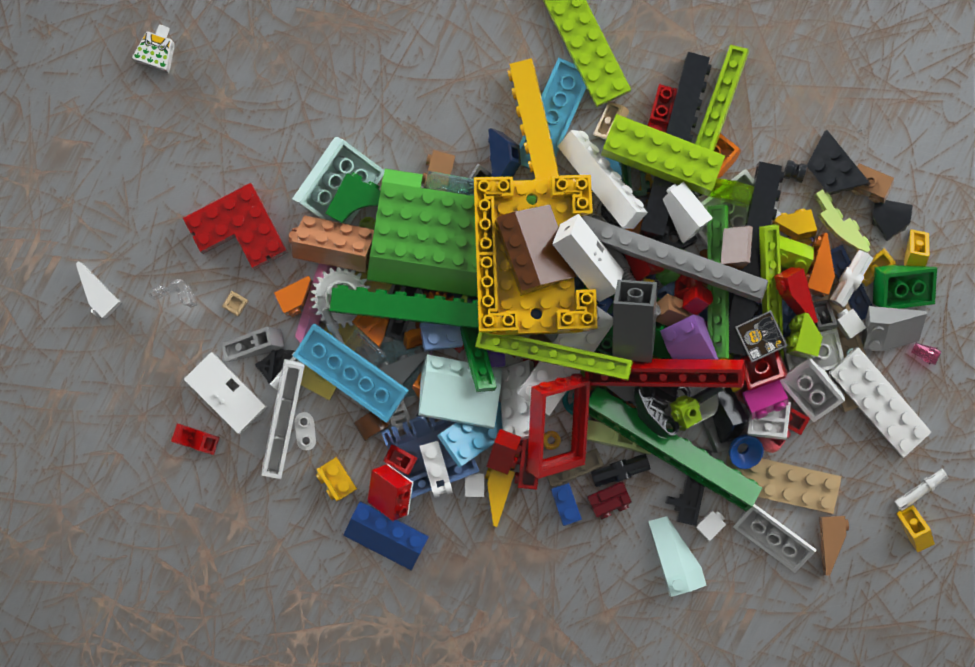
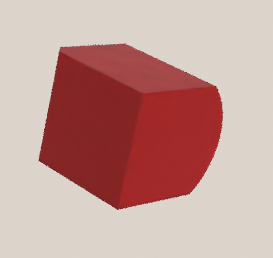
M695 284L683 294L682 308L694 315L700 314L713 302L711 291L699 284Z

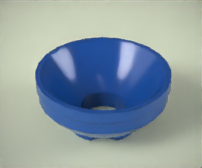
M741 435L731 443L728 451L729 458L737 468L749 469L761 461L764 448L760 440L755 436ZM746 443V451L738 452L739 445Z

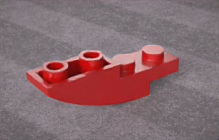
M659 84L647 126L666 133L677 93L676 88Z

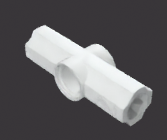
M858 250L849 267H846L839 278V284L829 300L844 308L852 293L857 290L864 279L863 275L872 262L873 257L864 251Z

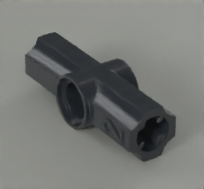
M641 454L628 460L623 459L611 463L610 466L592 471L591 475L595 487H600L614 481L619 482L631 478L632 475L650 470L651 468L646 454Z

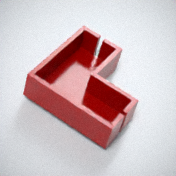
M252 183L183 217L202 254L236 237L251 267L256 270L269 263L267 256L270 255L271 259L275 260L288 253Z

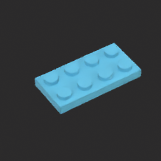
M500 401L498 402L494 429L456 422L437 435L459 468L491 447L499 430H503Z

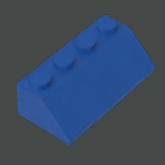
M362 501L356 507L343 535L411 571L429 538L428 535L397 519L392 521L379 510Z

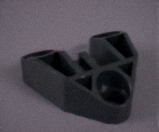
M636 386L634 389V399L638 417L651 431L661 437L667 438L676 435L679 432V424L664 411L668 408V402L672 403L679 397V389L686 396L691 397L692 393L689 387ZM641 388L644 391V397L641 395ZM667 423L673 427L672 433L667 431Z

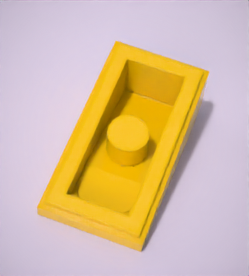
M885 248L873 256L872 262L864 273L862 283L865 287L874 281L875 267L895 265L897 263Z

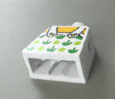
M159 25L156 34L146 32L132 59L142 65L169 73L174 50V42L167 38L170 28Z

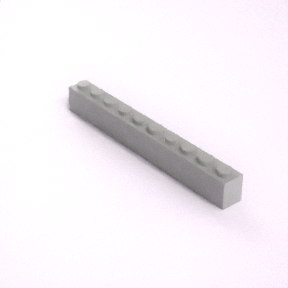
M587 215L582 218L606 248L753 301L762 302L768 286V280Z

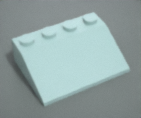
M335 137L292 199L320 219L339 222L325 213L347 173L351 175L354 172L362 176V181L368 184L371 181L378 184L384 175V170L346 141ZM359 210L352 213L344 224L350 225Z
M427 354L421 366L418 415L494 429L501 389L502 368H492L497 386L495 391L476 392L468 362Z

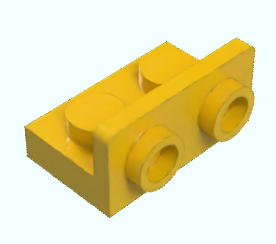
M337 457L316 469L318 471L316 476L321 484L325 482L328 490L326 492L331 500L335 499L338 502L357 490V487Z

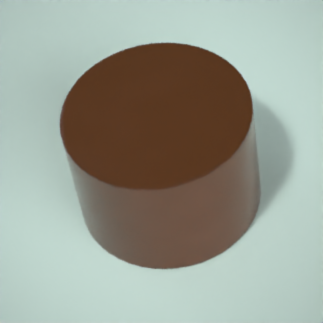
M372 412L354 422L364 441L374 437L391 425L389 421L386 423Z

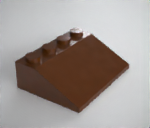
M550 204L514 211L496 217L495 225L520 296L576 278L574 270L553 246V241L559 227Z

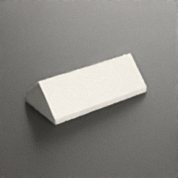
M755 504L747 512L744 511L733 526V528L794 573L816 552L815 548Z

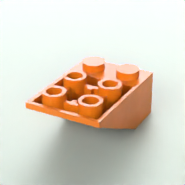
M823 233L814 238L812 242V247H814L813 262L806 274L810 294L821 298L829 295L835 278L828 233Z

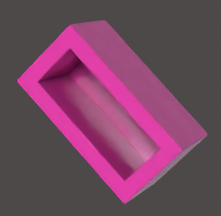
M780 380L743 392V400L752 419L763 418L769 412L774 410L776 412L781 411L788 405V397Z

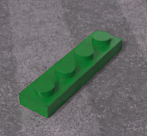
M460 327L476 392L495 391L497 386L487 350L475 347L479 329Z

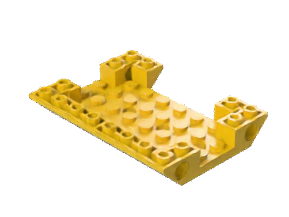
M591 175L552 176L551 180L513 181V177H474L479 332L494 335L579 333L598 328L596 289L576 290L575 292L574 278L520 296L495 225L496 217L514 211L549 204L558 227L561 223L577 214L580 216L592 214ZM533 195L537 198V203L531 205L527 202L526 198ZM534 309L540 310L542 317L534 319L531 316V311Z

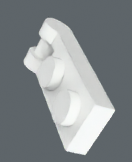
M439 441L421 445L420 450L434 498H438L444 493H453ZM444 480L445 485L437 487L436 482Z

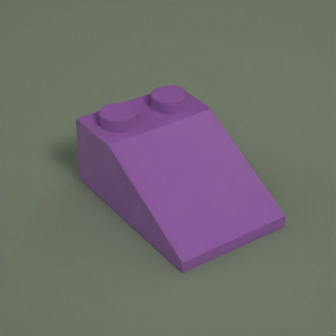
M693 314L660 331L672 359H719L703 317Z

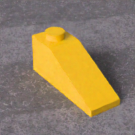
M488 468L485 479H488L487 486L493 526L497 527L515 472L510 470L507 475Z

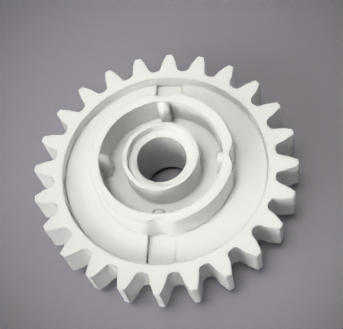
M337 267L336 271H334L332 268H329V274L323 271L324 277H317L319 283L312 284L316 290L310 291V293L315 295L310 301H315L312 308L318 309L315 315L321 314L320 320L323 321L325 317L321 310L326 307L330 309L332 288H337V285L349 286L350 290H356L357 287L369 289L370 286L364 285L367 279L361 280V273L355 275V270L348 272V269L344 268L341 271V268ZM331 312L333 319L338 324L341 323L342 328H345L347 322L350 326H353L352 321L357 316Z

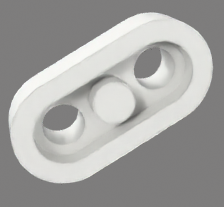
M307 412L299 413L294 421L297 445L302 450L308 451L313 449L317 442L314 418ZM306 418L308 423L303 426L301 419ZM305 437L310 439V443L307 445L303 443Z

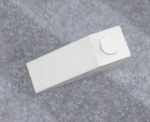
M78 261L76 266L88 303L92 307L90 311L98 319L100 317L107 319L122 303L83 263Z

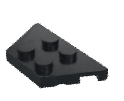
M825 130L807 164L809 170L829 195L837 194L841 191L854 190L853 188L858 186H869L871 183L829 131Z

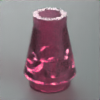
M916 342L911 353L917 355L929 365H936L942 351L938 350V347Z

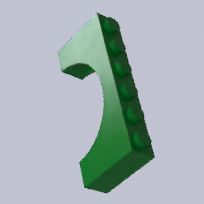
M354 172L351 175L347 173L325 214L344 223L352 213L359 209L373 206L378 207L380 186L371 181L368 184L362 181L363 177Z

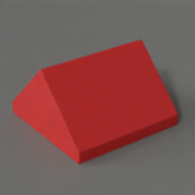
M779 350L754 362H751L748 355L740 358L744 360L745 380L749 391L784 379L788 373Z

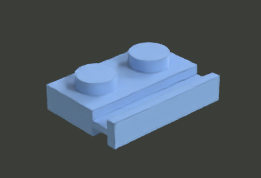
M420 323L424 352L463 346L460 327Z

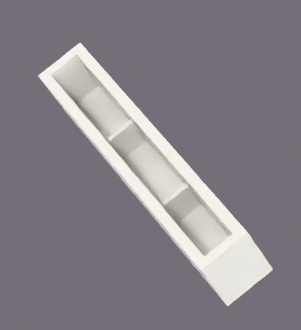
M571 130L557 147L580 175H591L592 191L620 226L626 229H634L648 213L643 207L644 204L632 194V189L625 185L621 180V176L610 167V162L601 156L599 149L589 141L588 135L583 131Z
M284 359L262 466V476L282 478L304 371V364L302 362Z

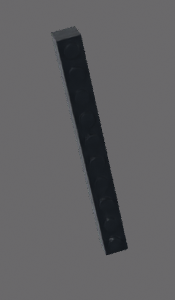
M692 52L687 53L666 130L667 134L692 143L693 135L690 132L697 124L698 117H695L696 110L700 111L703 100L699 98L700 94L705 92L707 82L704 79L705 75L709 76L712 66L709 64L710 57ZM654 176L645 209L648 213L643 217L640 235L657 240H662L663 235L667 236L670 227L667 224V220L670 215L663 198L668 194L666 190L674 185V183Z
M759 161L756 166L745 226L753 227L750 263L741 271L761 278L759 227L771 225L772 220L775 221L777 209H774L775 202H778L781 191L778 190L779 183L783 182L784 172L780 165ZM732 293L729 306V354L744 357L747 352L735 327L753 319V316L758 313L759 304L756 301Z

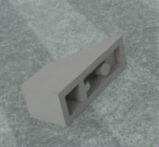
M269 326L221 344L225 362L267 354L272 350L276 351L284 348L281 329Z

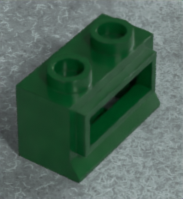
M619 162L622 172L621 180L632 189L630 166ZM640 171L641 190L632 192L636 198H645L647 192H650V183L646 181V172Z

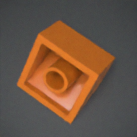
M309 276L274 292L286 316L295 317L302 313L301 310L304 309L313 282Z

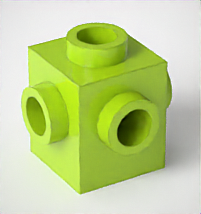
M683 395L670 404L672 418L678 422L679 426L689 428L703 420L699 410L700 405L694 398Z

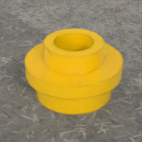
M555 431L544 433V447L548 450L558 448L561 443L560 435ZM549 437H554L555 442L553 444L548 443Z

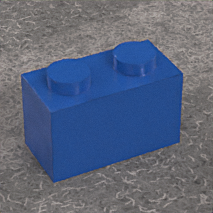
M569 483L550 489L563 526L582 520Z

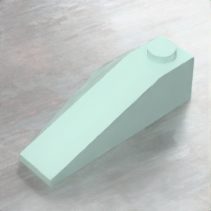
M665 516L648 521L669 596L673 597L707 586L700 564L669 518Z

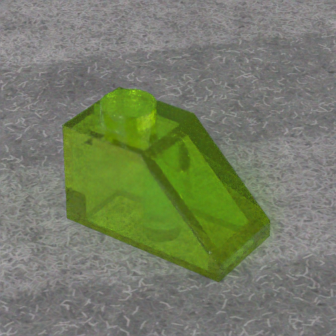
M717 178L709 197L747 208L751 201L754 186L738 181Z

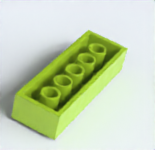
M618 114L614 118L601 152V156L674 184L680 185L684 182L690 190L708 197L713 190L725 155Z

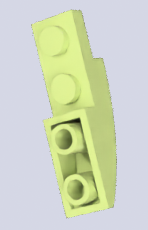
M823 189L816 193L814 198L823 210L818 215V218L838 240L856 251H870V243L858 231L860 227L855 220L852 221L851 218L843 222V215L838 208L835 209L831 202L833 200L829 193L824 192Z
M588 420L587 441L651 455L650 452L603 423Z

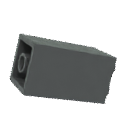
M617 280L613 305L614 357L652 363L656 328L657 282Z

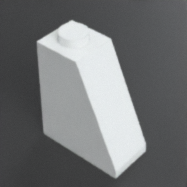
M682 182L678 186L674 184L666 190L668 194L663 198V201L681 241L685 243L695 236L712 219V216L688 186Z

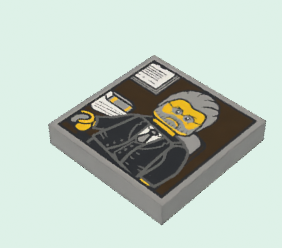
M771 310L735 327L751 362L787 346Z

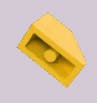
M910 229L904 256V266H926L929 259V233Z
M914 505L904 509L902 512L896 513L908 540L917 553L935 545L931 529Z

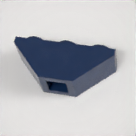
M490 128L488 129V142L490 144V161L492 165L491 177H513L521 165L520 146L503 132Z

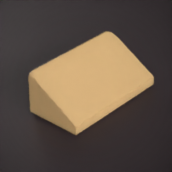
M609 101L593 136L606 141L616 114L627 118L629 110L623 105Z

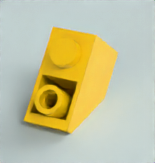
M798 209L791 214L781 213L772 223L773 225H779V231L795 240L815 237L817 233L811 209Z

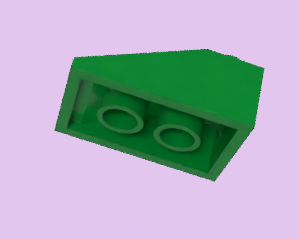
M901 265L875 267L873 304L877 307L897 309L935 304L937 267Z

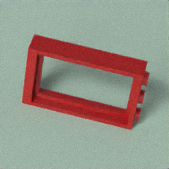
M574 373L568 377L556 378L550 382H541L539 385L531 387L527 471L538 479L585 465L590 380L583 377L582 374ZM575 389L571 451L543 459L546 397Z

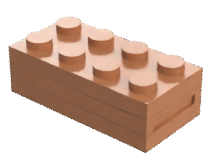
M304 215L299 226L293 228L289 233V241L292 244V256L296 259L366 273L369 267L374 229Z

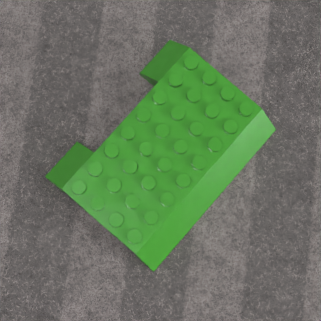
M385 169L367 280L478 297L474 196L421 188L423 174ZM530 195L526 198L529 204L534 205L536 203L535 196Z

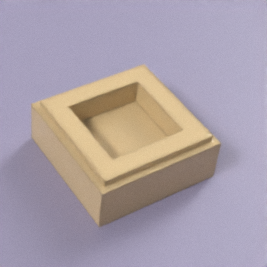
M231 291L222 307L239 317L248 300Z

